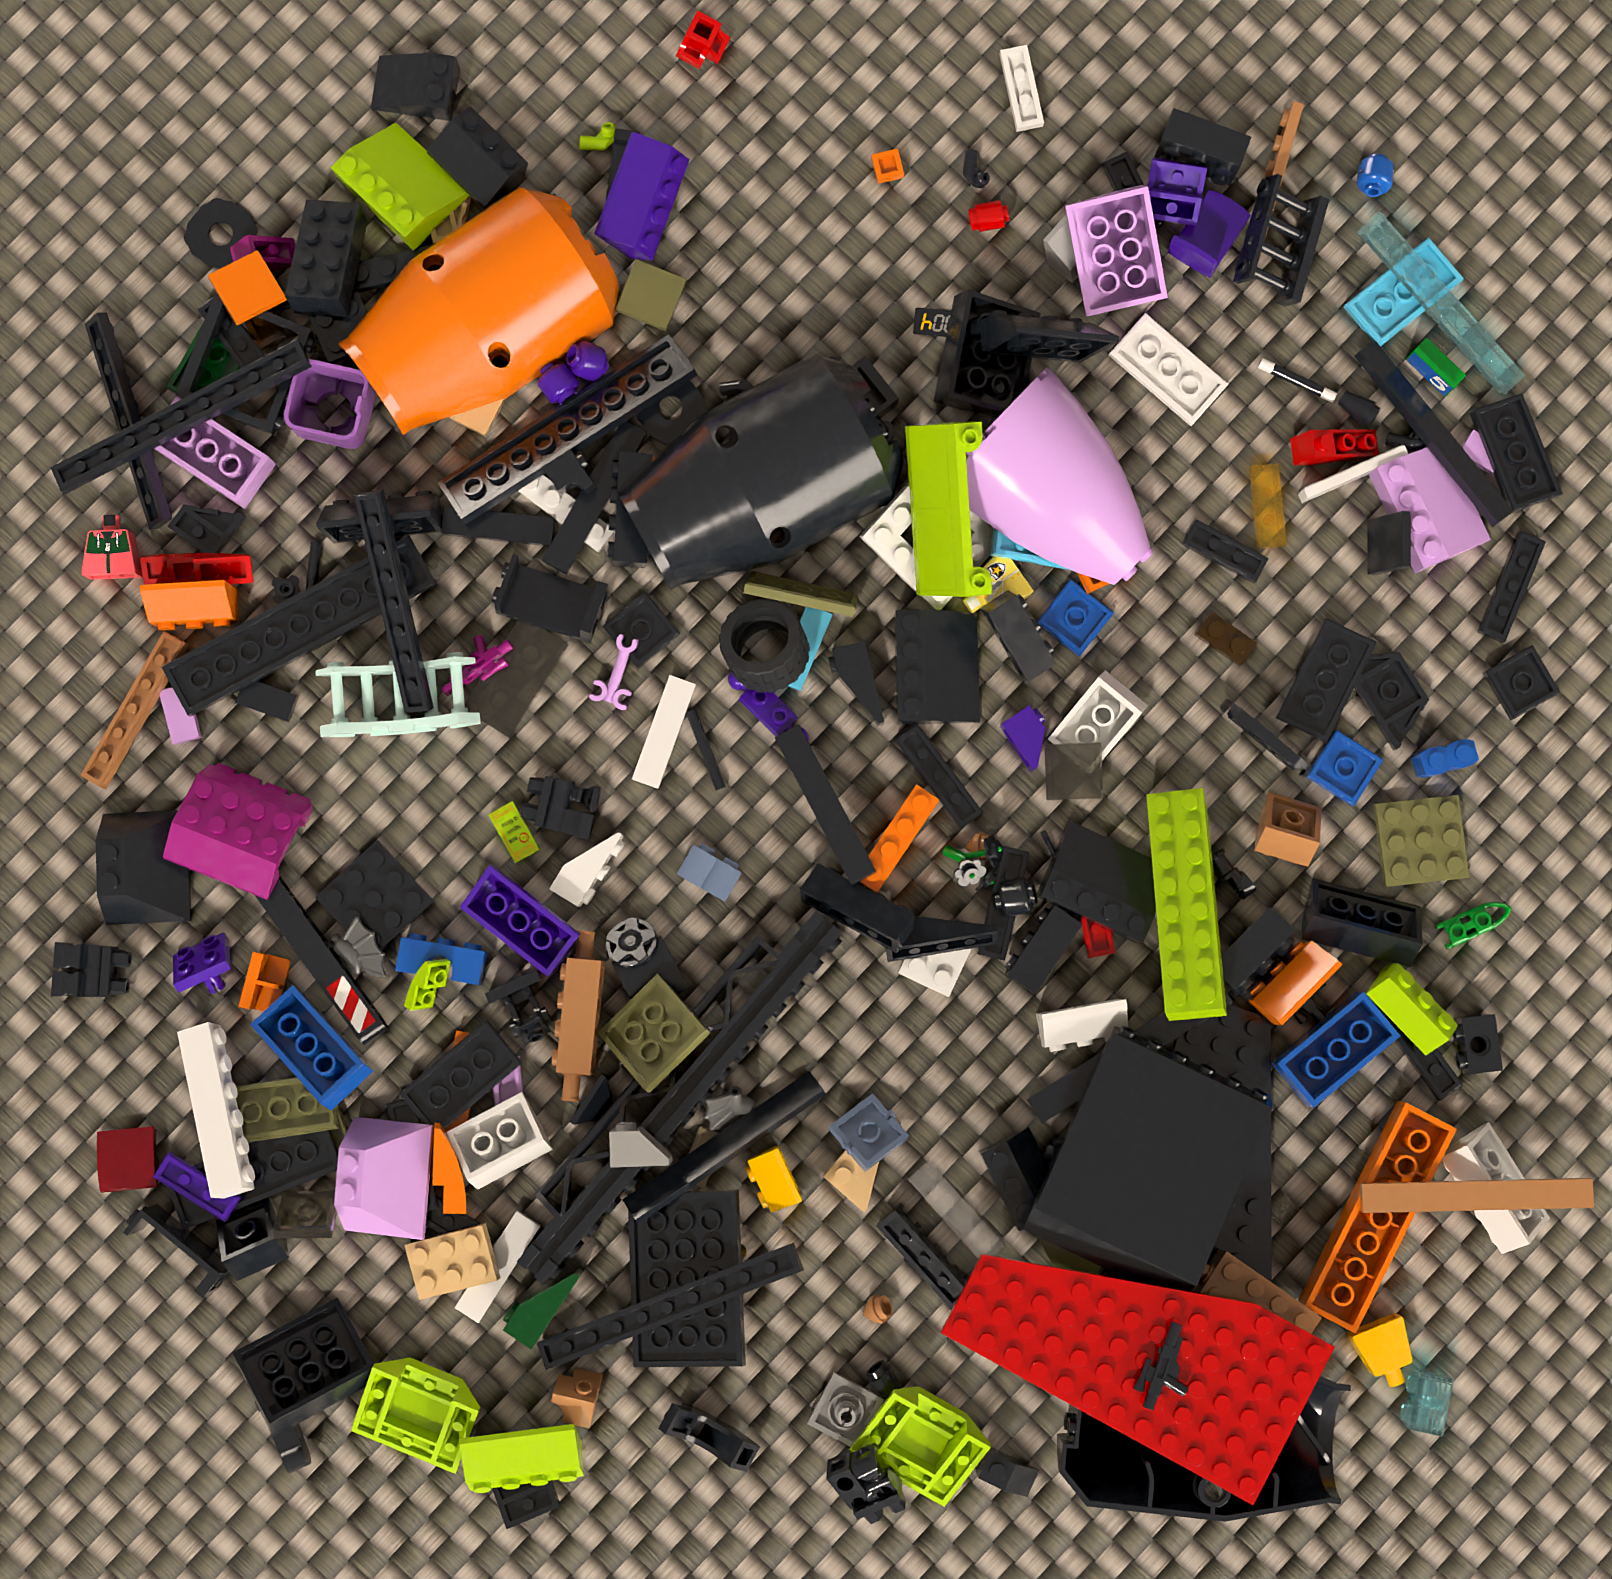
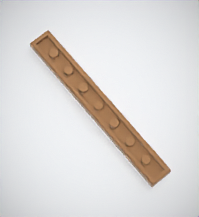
M1592 1178L1360 1183L1362 1213L1594 1208Z

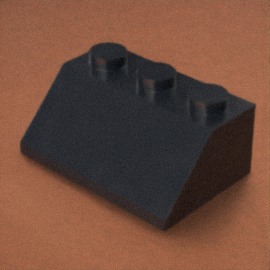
M471 106L451 119L427 149V154L483 209H486L523 183L528 162Z
M1029 1127L978 1151L1018 1231L1023 1230L1025 1219L1050 1170Z

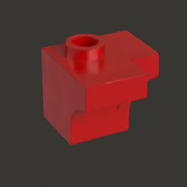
M697 10L677 51L676 57L698 69L701 68L705 58L718 64L731 37L721 30L722 23Z

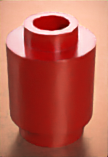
M1000 200L976 204L974 208L968 209L972 231L984 232L1005 228L1004 222L1009 221L1007 205H1001Z

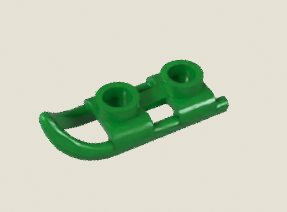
M1487 902L1435 926L1436 929L1445 928L1451 941L1444 945L1448 950L1496 928L1506 920L1512 909L1505 903ZM1501 907L1505 912L1492 923L1491 916L1485 908ZM1470 916L1471 921L1464 924L1461 923V919ZM1472 928L1476 929V931L1468 935L1466 934L1467 930Z

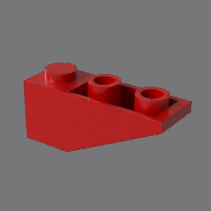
M1375 429L1309 430L1290 438L1294 465H1320L1368 459L1379 455Z

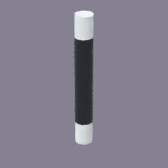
M1262 358L1259 363V369L1333 403L1337 395L1336 392L1269 360Z

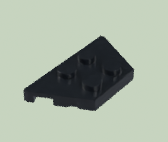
M1401 653L1371 654L1354 687L1392 750L1400 748L1404 737L1413 727L1417 716L1423 711L1429 701V698Z

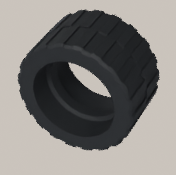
M766 598L749 600L737 606L733 612H730L726 621L721 626V633L719 634L720 651L731 673L745 688L761 693L776 692V690L784 689L798 680V677L806 669L805 666L810 657L807 636L796 613L785 603ZM765 629H779L789 634L785 648L775 658L761 663L748 662L741 658L744 644L755 633Z

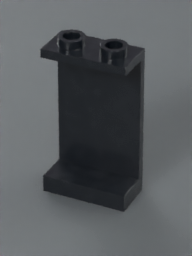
M513 554L510 563L505 562L501 572L503 582L501 587H496L492 596V603L495 604L496 614L591 643L608 597V584L597 581L595 588L519 565L518 556Z
M158 1204L150 1207L145 1206L141 1210L136 1209L127 1219L128 1227L123 1232L125 1235L129 1236L141 1231L149 1223L209 1272L194 1290L202 1298L218 1290L231 1274L221 1262V1256L188 1228L183 1230L180 1222Z

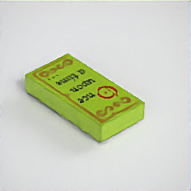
M513 801L489 814L492 823L516 864L540 851L538 844Z

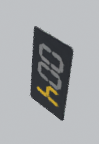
M915 308L913 334L946 337L951 311Z

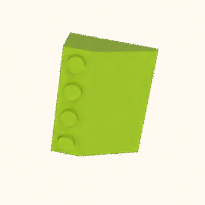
M397 123L351 147L330 167L338 180L413 251L452 211L456 210L470 196Z

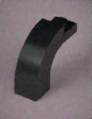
M683 1402L681 1405L671 1404L658 1428L666 1435L684 1439L702 1447L728 1467L745 1472L749 1469L760 1448L757 1443L731 1425L699 1408Z

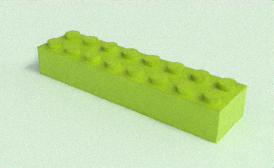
M1203 788L1146 794L1165 1014L1169 1021L1227 1016L1206 795Z

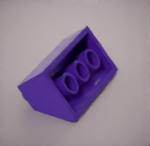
M631 132L594 234L630 259L653 260L690 159L670 145L636 132Z
M492 864L488 866L460 906L463 911L547 977L562 964L580 936L578 931Z

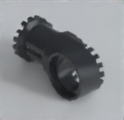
M1221 848L1214 855L1212 854L1213 873L1218 878L1217 883L1220 885L1228 880L1231 883V887H1234L1233 890L1237 889L1236 894L1240 893L1238 896L1244 900L1253 894L1256 888L1243 871H1239L1237 867L1232 866L1224 855L1225 850Z

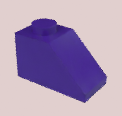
M1029 705L999 727L1028 770L1032 772L1039 764L1045 727L1043 726L1045 719L1037 708L1033 710Z

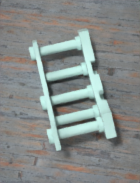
M452 652L446 654L447 658L423 662L434 708L424 713V718L410 719V715L404 712L393 660L389 661V665L344 666V662L327 663V668L316 670V676L331 677L334 718L331 719V724L320 726L321 737H355V734H370V736L398 735L437 731V728L450 726L453 729L481 724L480 713L468 712V708H465L462 666L476 663L475 657H464L463 652ZM450 668L454 709H451V714L441 715V712H438L435 670ZM393 674L396 716H393V721H378L374 711L372 676ZM342 676L361 677L364 718H361V722H348V718H345Z

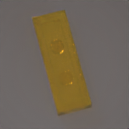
M1279 464L1251 466L1249 471L1257 549L1285 547L1287 542Z

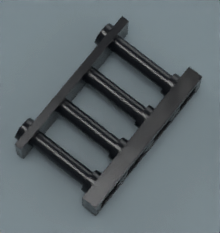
M1276 174L1263 178L1257 187V197L1241 254L1235 265L1233 283L1240 284L1255 278L1278 289L1276 303L1285 307L1301 303L1329 199L1317 196L1302 201L1279 189L1282 175ZM1275 201L1299 212L1300 218L1297 227L1272 215ZM1268 226L1292 238L1293 242L1290 253L1264 241ZM1261 252L1285 263L1282 279L1257 267Z

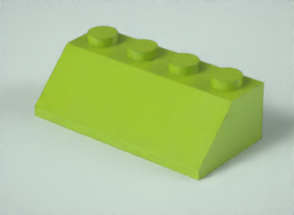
M574 1424L459 1439L465 1482L470 1491L475 1493H486L491 1491V1488L497 1487L516 1489L520 1484L528 1483L534 1486H541L547 1484L548 1481L558 1479L561 1482H572L577 1477L584 1476L582 1441Z

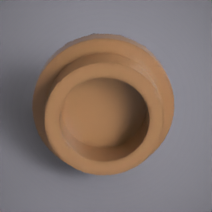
M985 832L976 833L968 841L965 849L970 853L984 850L983 841L989 835ZM986 856L976 857L979 860H987Z
M885 1295L871 1296L865 1305L863 1315L872 1322L884 1323L893 1315L892 1303Z

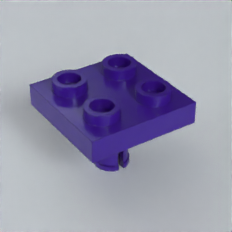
M225 932L219 935H211L201 943L192 947H184L173 955V985L178 993L201 982L205 983L210 993H216L214 986L217 987L218 991L225 987L226 983L219 975L231 969L230 941Z

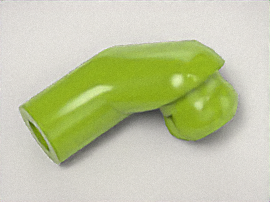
M606 122L602 124L601 131L596 137L580 136V150H606L614 142L616 126L611 122Z

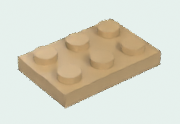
M486 1223L405 1244L419 1300L494 1282L501 1278Z

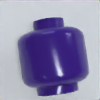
M583 340L572 345L567 352L566 363L572 374L594 381L608 370L609 361L607 360L606 351L598 345Z
M551 362L540 370L541 376L538 379V387L550 403H559L561 405L563 404L562 402L578 393L576 390L578 380L566 364L560 363L555 365Z

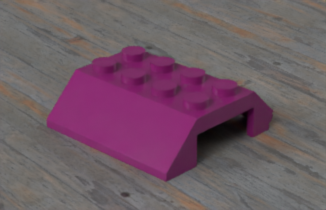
M221 763L215 766L209 764L197 774L171 823L163 858L268 900L280 877L278 867L299 825L305 827L312 813L311 799L294 792L289 796L287 795L288 790L268 782L262 785L261 779L243 772L237 775L236 769Z

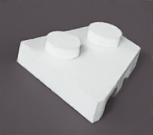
M971 949L905 959L898 973L949 997Z

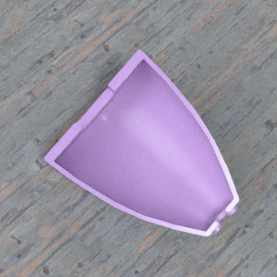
M1046 367L982 434V443L979 448L972 452H966L969 510L1013 542L1048 561L1113 585L1122 578L1127 581L1138 570L1135 565L1139 561L1145 562L1154 552L1150 548L1140 510L1127 477L1108 441L1074 395L1054 372Z

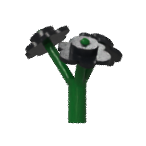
M989 835L988 838L984 839V850L964 853L949 845L944 848V856L959 862V868L954 871V875L958 878L957 882L960 886H967L970 883L975 885L979 882L980 877L983 879L976 887V891L982 885L987 888L990 884L995 883L994 879L997 875L993 871L999 865V862L1002 861L1003 847L999 840H995L994 835ZM986 856V859L990 860L992 868L987 874L986 868L981 865L980 860L976 857Z

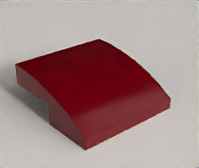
M154 1126L97 1132V1170L101 1193L158 1187V1180L153 1178L159 1168V1160L156 1158L157 1130Z

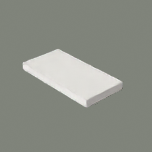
M1146 313L1109 353V356L1190 426L1197 421L1228 385L1226 381Z

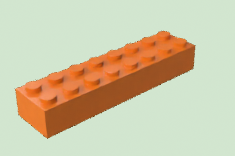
M1397 1100L1298 1299L1300 1303L1313 1312L1356 1334L1416 1213H1362L1360 1183L1431 1181L1457 1130L1456 1128L1406 1102Z

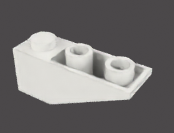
M618 832L566 863L549 889L578 907H581L583 903L588 905L596 892L592 888L597 879L602 881L610 869V866L607 865L612 855L617 857L625 844L621 841L624 836Z

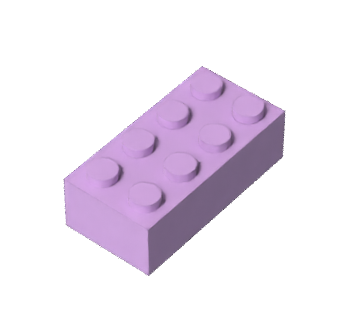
M176 397L172 404L181 399L179 397ZM212 419L154 448V450L244 509H246L276 465L267 455Z

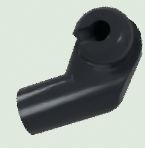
M966 150L963 176L973 187L984 188L989 183L990 176L987 172L984 173V171L977 167L978 151Z
M745 379L720 383L719 390L722 396L739 395L754 385Z
M1389 432L1385 442L1386 446L1393 448L1405 445L1406 450L1418 451L1426 446L1416 432L1412 434V438Z

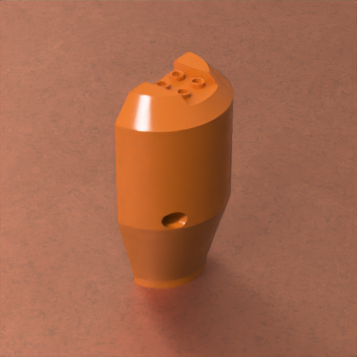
M519 187L411 259L349 336L339 342L338 345L346 351L366 377L391 414L400 432L404 435L414 428L508 398L541 375L540 370L551 362L556 365L564 360L572 345L583 340L590 342L611 328L614 323L619 283L605 253L595 256V248L580 233L578 224L572 218V207L563 198ZM502 360L505 361L508 365L503 368H498L493 364L496 361Z

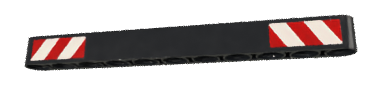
M279 877L268 900L255 895L360 1042L366 1046L388 1030L389 1027L352 974L349 973V970L334 952V949L329 947L326 938L282 877Z

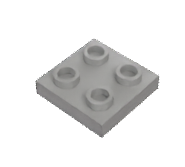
M833 1371L807 1424L851 1447L881 1407L884 1397Z

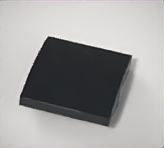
M661 935L658 936V947L654 956L644 965L636 968H622L612 962L630 999L656 974L662 976L677 995L689 989ZM652 942L645 946L646 952L649 951ZM628 957L624 961L630 962L635 961V959L633 957Z

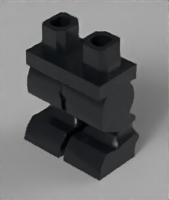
M55 942L53 968L75 967L76 969H83V972L53 971L51 997L69 995L74 997H115V995L129 993V978H116L117 967L131 966L132 952L118 950V947L73 945V943Z

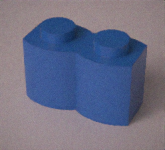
M1463 739L1443 747L1437 746L1420 751L1413 755L1411 760L1416 777L1428 778L1446 771L1471 766L1479 760L1474 740Z

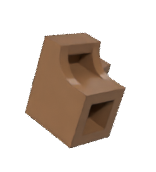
M575 1368L573 1377L558 1374L551 1402L557 1404L562 1409L563 1423L590 1429L603 1374Z

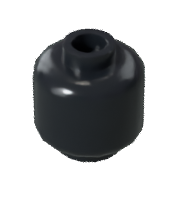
M1024 877L1001 882L999 892L994 893L997 909H1003L1004 913L1009 917L1030 913L1034 905L1038 903L1033 882L1029 883Z

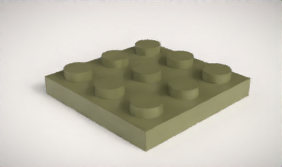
M1459 795L1373 805L1384 887L1469 878Z
M656 974L598 1032V1035L648 1093L710 1034L709 1030L659 974Z

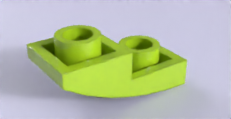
M449 959L425 961L409 987L404 1004L407 1009L412 1011L433 1007L437 988L445 987L451 961Z

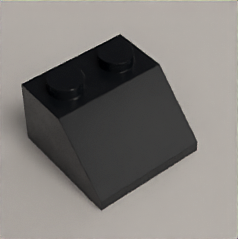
M268 1197L233 1212L226 1222L220 1219L216 1220L221 1262L236 1281L289 1258L286 1236Z

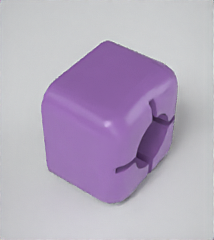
M309 359L312 367L293 376L284 411L286 424L298 437L348 449L360 447L366 439L376 397L375 390L360 370ZM341 381L339 393L349 400L351 412L357 414V417L349 415L343 424L331 426L329 432L327 425L320 422L318 410L315 407L306 405V403L320 406V403L326 397L338 395Z

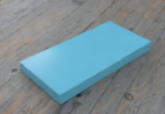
M1428 237L1345 304L1344 309L1371 341H1376L1381 347L1458 285L1464 278Z

